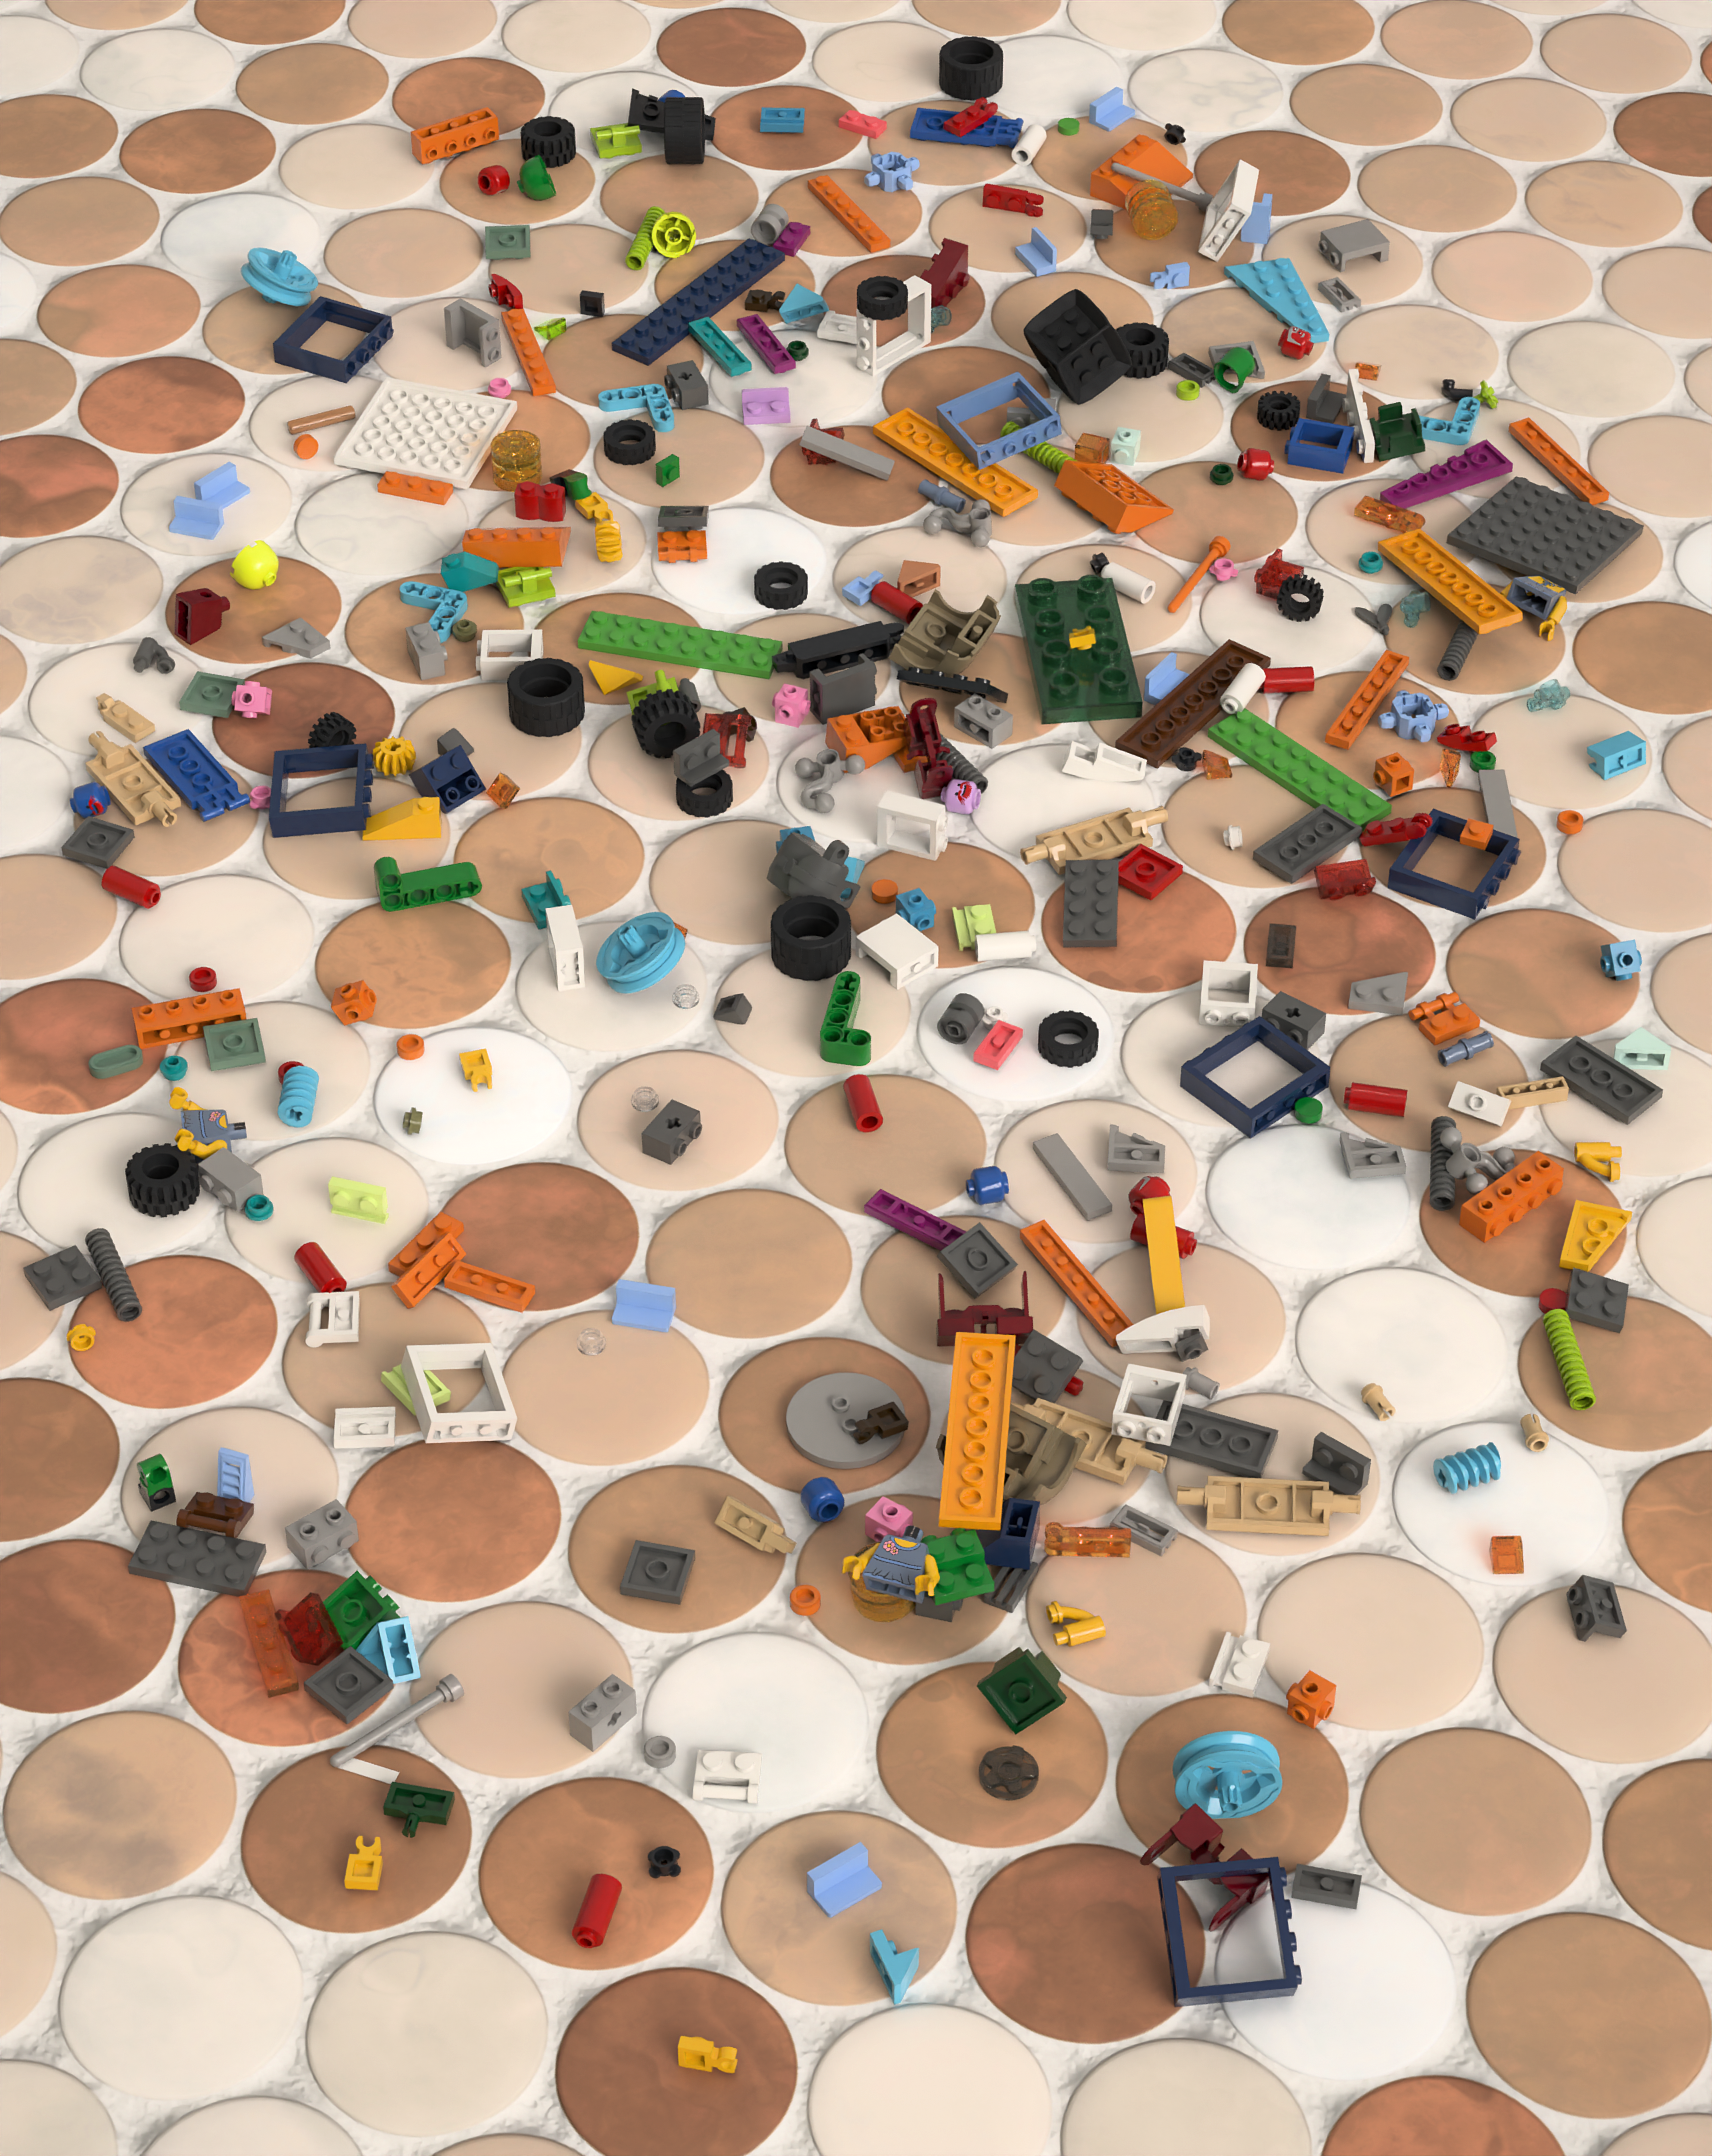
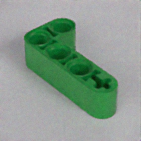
M382 857L374 864L377 894L382 908L389 912L477 895L482 889V883L476 866L470 862L400 874L397 862L392 857Z
M841 972L836 978L820 1031V1056L826 1062L864 1066L871 1061V1035L867 1031L853 1029L860 1004V976L856 972Z

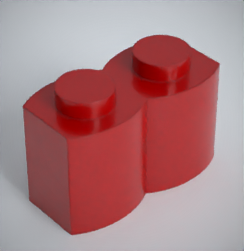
M529 481L517 484L514 493L517 518L523 520L541 519L547 522L563 521L566 513L565 487L554 483L539 485Z

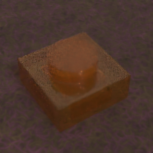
M500 772L486 794L499 807L507 809L521 788L506 774Z

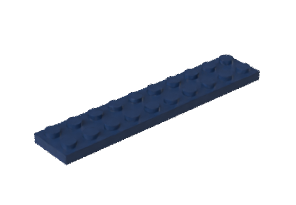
M747 239L613 341L612 351L649 366L690 334L689 322L714 316L785 261V253L756 240Z

